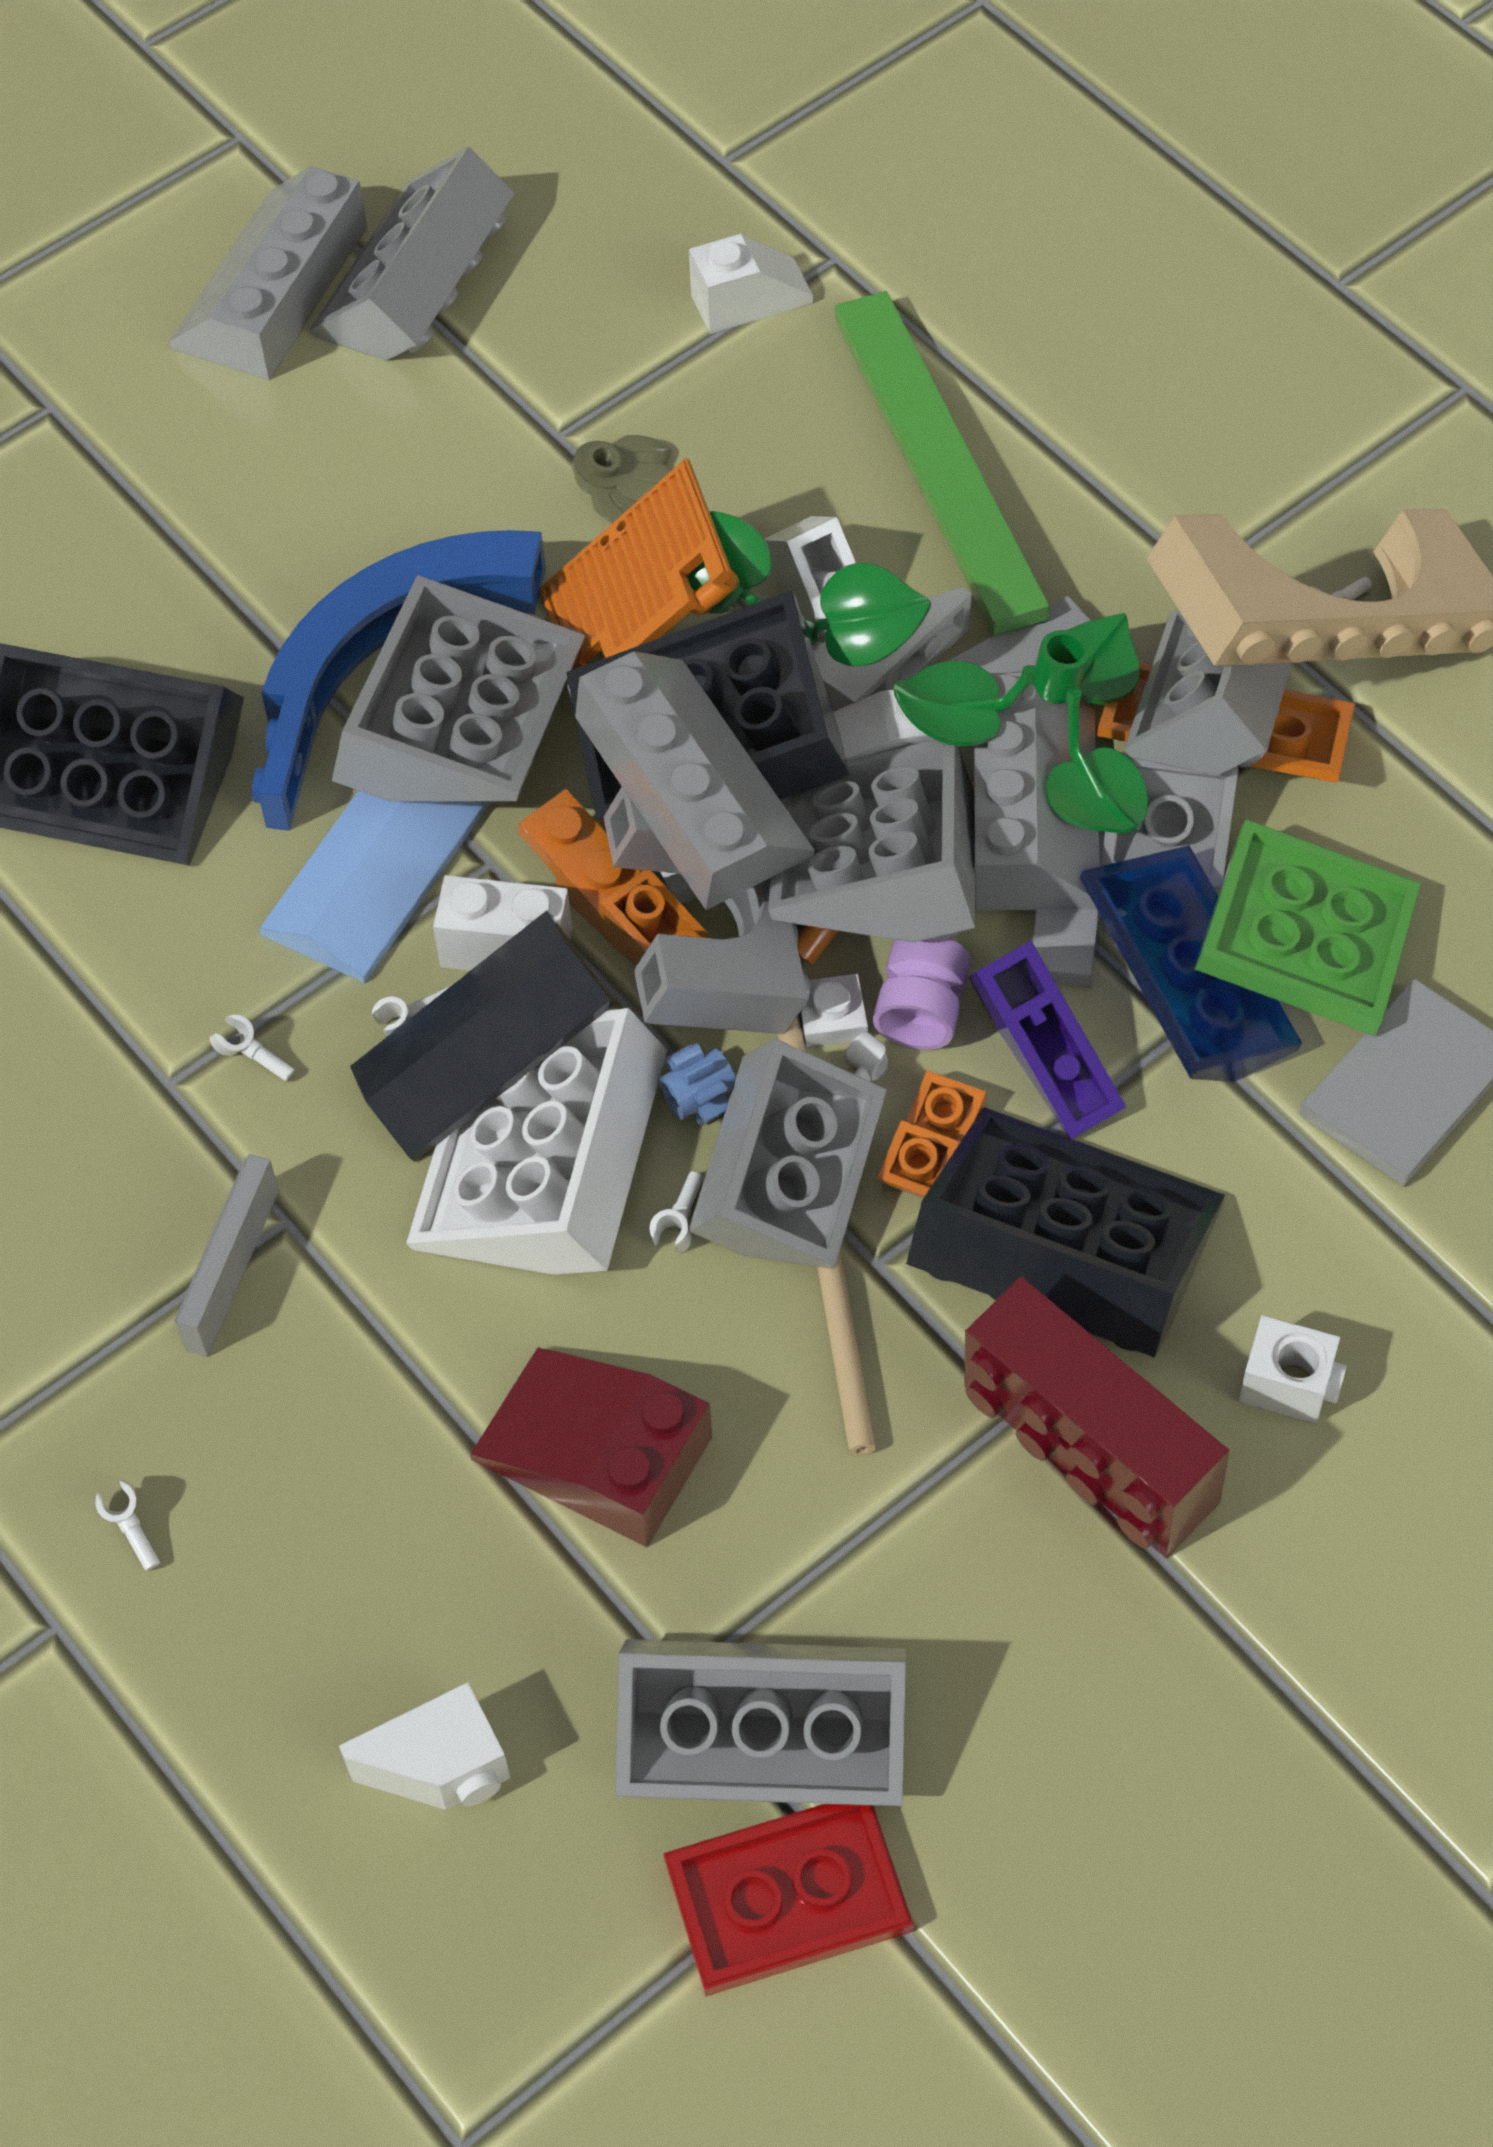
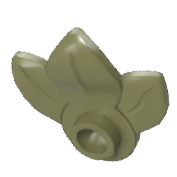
M627 435L612 444L604 441H591L577 449L572 462V470L578 486L591 495L593 507L597 513L613 523L670 472L664 464L669 459L671 449L657 439L642 435Z

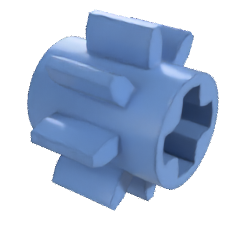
M695 1043L664 1059L671 1072L660 1077L658 1083L666 1103L678 1119L683 1120L693 1114L700 1125L704 1122L708 1123L726 1112L729 1102L726 1096L732 1092L736 1077L727 1059L717 1048H713L703 1054L699 1044Z

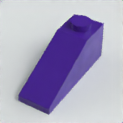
M1032 941L1025 943L968 976L970 983L998 1032L1068 1138L1073 1139L1126 1108L1124 1101Z

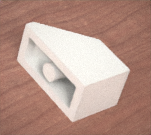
M743 234L689 249L691 297L710 334L813 303V294L793 257Z
M810 516L765 538V541L771 551L773 569L783 593L792 590L796 596L802 617L816 622L819 619L826 618L820 605V596L826 582L836 571L847 565L854 564L855 560L837 517Z
M468 1682L339 1745L346 1768L353 1782L444 1810H448L460 1803L465 1807L480 1804L499 1791L501 1788L500 1783L510 1779L505 1754Z

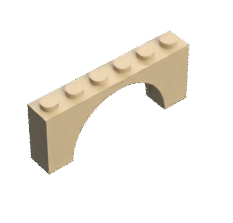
M1446 509L1402 510L1373 551L1385 572L1390 587L1391 599L1385 601L1363 602L1348 600L1318 591L1293 579L1256 553L1234 531L1222 514L1174 515L1147 557L1148 563L1214 666L1486 652L1487 649L1493 646V576Z

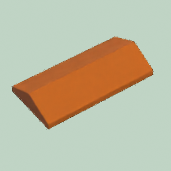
M1139 662V680L1131 695L1121 701L1105 703L1097 736L1127 741L1153 664ZM1284 690L1279 707L1280 710L1269 741V748L1261 759L1250 766L1338 783L1355 703Z

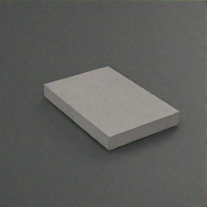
M1414 978L1386 1009L1383 1022L1375 1036L1365 1033L1303 1101L1299 1115L1405 1187L1493 1086V1030Z

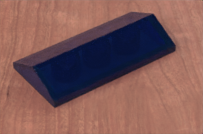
M1190 845L1082 871L1080 880L1190 1079L1236 1082L1300 1049L1303 1043L1278 1000L1195 970L1218 894Z

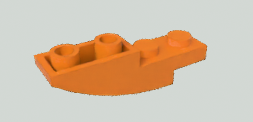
M567 789L519 822L517 833L557 877L555 887L568 888L569 903L635 966L638 965L657 934L713 939L652 871L643 870L641 872L638 869L613 867L607 833Z

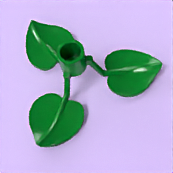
M709 511L730 568L737 575L739 582L736 584L737 588L708 613L721 614L728 612L736 606L741 596L749 605L763 601L750 588L764 582L772 571V556L767 542L747 522L726 513ZM704 561L687 575L690 586L695 591L710 579ZM854 563L836 571L823 587L820 605L826 618L819 619L816 622L804 617L803 620L812 646L818 642H826V649L835 661L847 666H869L890 656L914 635L927 616L931 602L927 597L911 588L889 570L875 564Z
M1125 613L1091 620L1068 630H1057L1047 634L1041 642L1035 666H1024L1018 681L1004 696L997 698L999 688L994 677L977 664L967 661L936 663L922 669L910 678L895 682L894 696L909 721L927 736L954 746H974L992 740L998 734L1000 728V719L997 711L1009 709L1029 684L1034 686L1037 694L1046 702L1052 704L1066 702L1068 704L1069 755L1072 761L1056 765L1049 773L1046 795L1051 807L1066 822L1087 830L1130 833L1142 826L1147 814L1148 796L1144 779L1135 764L1127 756L1113 748H1098L1084 756L1080 747L1079 703L1081 698L1092 704L1103 705L1127 698L1137 686L1140 674L1139 660L1131 640L1128 619Z

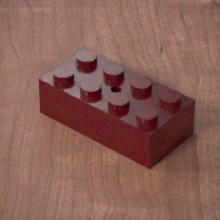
M1020 1276L965 1330L964 1386L966 1387L965 1392L969 1400L986 1416L994 1418L999 1415L1016 1430L1015 1435L1018 1441L1033 1457L1041 1461L1049 1458L1067 1474L1066 1479L1071 1488L1082 1499L1093 1505L1099 1501L1116 1515L1119 1527L1136 1545L1144 1549L1149 1548L1151 1545L1167 1559L1220 1504L1230 1450L1023 1277Z

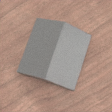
M1120 752L1135 764L1144 779L1148 796V809L1145 820L1138 830H1133L1130 833L1105 832L1102 874L1221 889L1224 880L1239 767L1236 766L1218 776L1132 758L1128 753Z

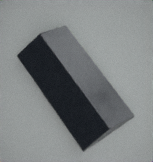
M546 910L354 1062L350 1068L365 1102L407 1156L416 1162L614 1006L615 1003L555 918Z

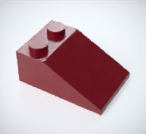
M537 1347L474 1447L470 1457L472 1461L648 1547L712 1439L710 1403L651 1374Z

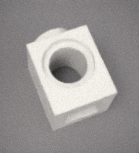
M1261 1315L1238 1402L1317 1424L1323 1400L1337 1404L1347 1368L1345 1364L1334 1362L1340 1337ZM1287 1365L1299 1366L1305 1369L1310 1376L1294 1378L1287 1375L1281 1367Z

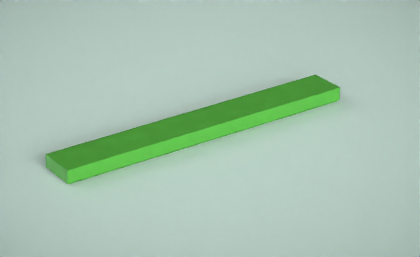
M884 291L836 304L835 320L993 636L1049 620L1050 606L888 292Z

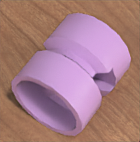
M930 938L917 942L894 940L885 968L887 979L880 989L873 1015V1023L877 1031L893 1043L912 1049L931 1050L948 1045L954 1036L960 1011L959 999L966 986L971 966L970 954L967 950L951 938Z

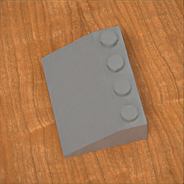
M417 575L342 730L332 781L387 801H517L567 683L566 672L572 670L583 645L585 634Z
M933 739L847 761L850 772L849 776L780 799L815 851L813 857L771 877L768 911L772 920L907 942H917L930 938L947 939L956 936L964 930L975 928V795L959 746L948 745Z

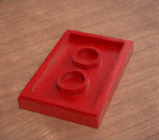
M822 1804L663 1853L665 1866L705 1997L913 1932L914 1924L874 1805Z

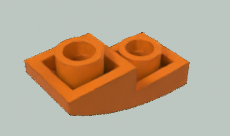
M927 1070L906 1121H900L877 1176L878 1182L924 1198L982 1108L985 1107L988 1100L987 1092Z

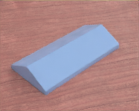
M358 790L260 926V935L366 983L486 811L491 801H387Z

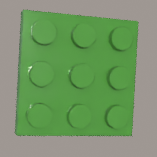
M1245 819L1232 852L1195 970L1375 1036L1383 1022L1421 883Z

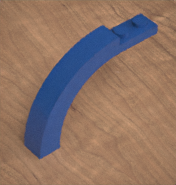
M518 530L482 531L449 536L413 546L394 553L359 571L338 585L306 614L282 645L270 667L261 692L268 719L266 732V751L268 757L265 767H257L252 784V798L254 803H260L266 828L290 831L322 715L342 682L360 663L376 650L383 647L416 576H422L523 613L535 614L540 596L539 588L542 586L546 570L542 532Z

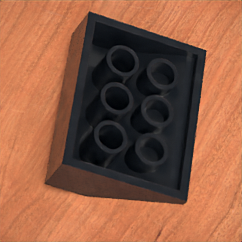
M792 590L566 672L573 708L576 713L579 677L633 651L681 659L779 800L850 775L835 715L796 596ZM576 719L596 820L606 832L604 815L622 786Z
M0 643V828L190 866L233 754L244 697L220 685Z
M983 1107L921 1202L906 1264L926 1271L936 1279L952 1281L987 1294L995 1301L1021 1276L1090 1334L1109 1340L1124 1350L1138 1351L1155 1358L1174 1321L1222 1207L1225 1195Z

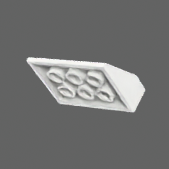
M629 1008L607 1010L436 1145L406 1245L414 1251L552 1275L607 1271L658 1086V1079L660 1078L667 1053L665 1046Z

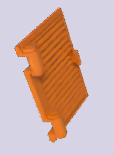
M685 458L539 588L549 622L585 634L583 645L572 670L587 665V662L601 650H603L606 658L659 639L689 612L697 616L701 614L706 615L737 588L736 584L739 582V579L730 568L690 460ZM704 561L710 579L695 591L691 588L687 575Z

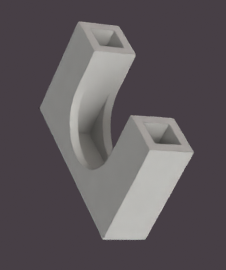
M621 787L604 815L613 867L682 875L623 787ZM771 878L724 901L735 918L739 937L711 939L666 934L656 935L634 969L644 1023L776 1034L785 1033L798 1013L808 1003L810 982L807 974L803 972L797 949L798 930L796 924L771 919L768 911Z

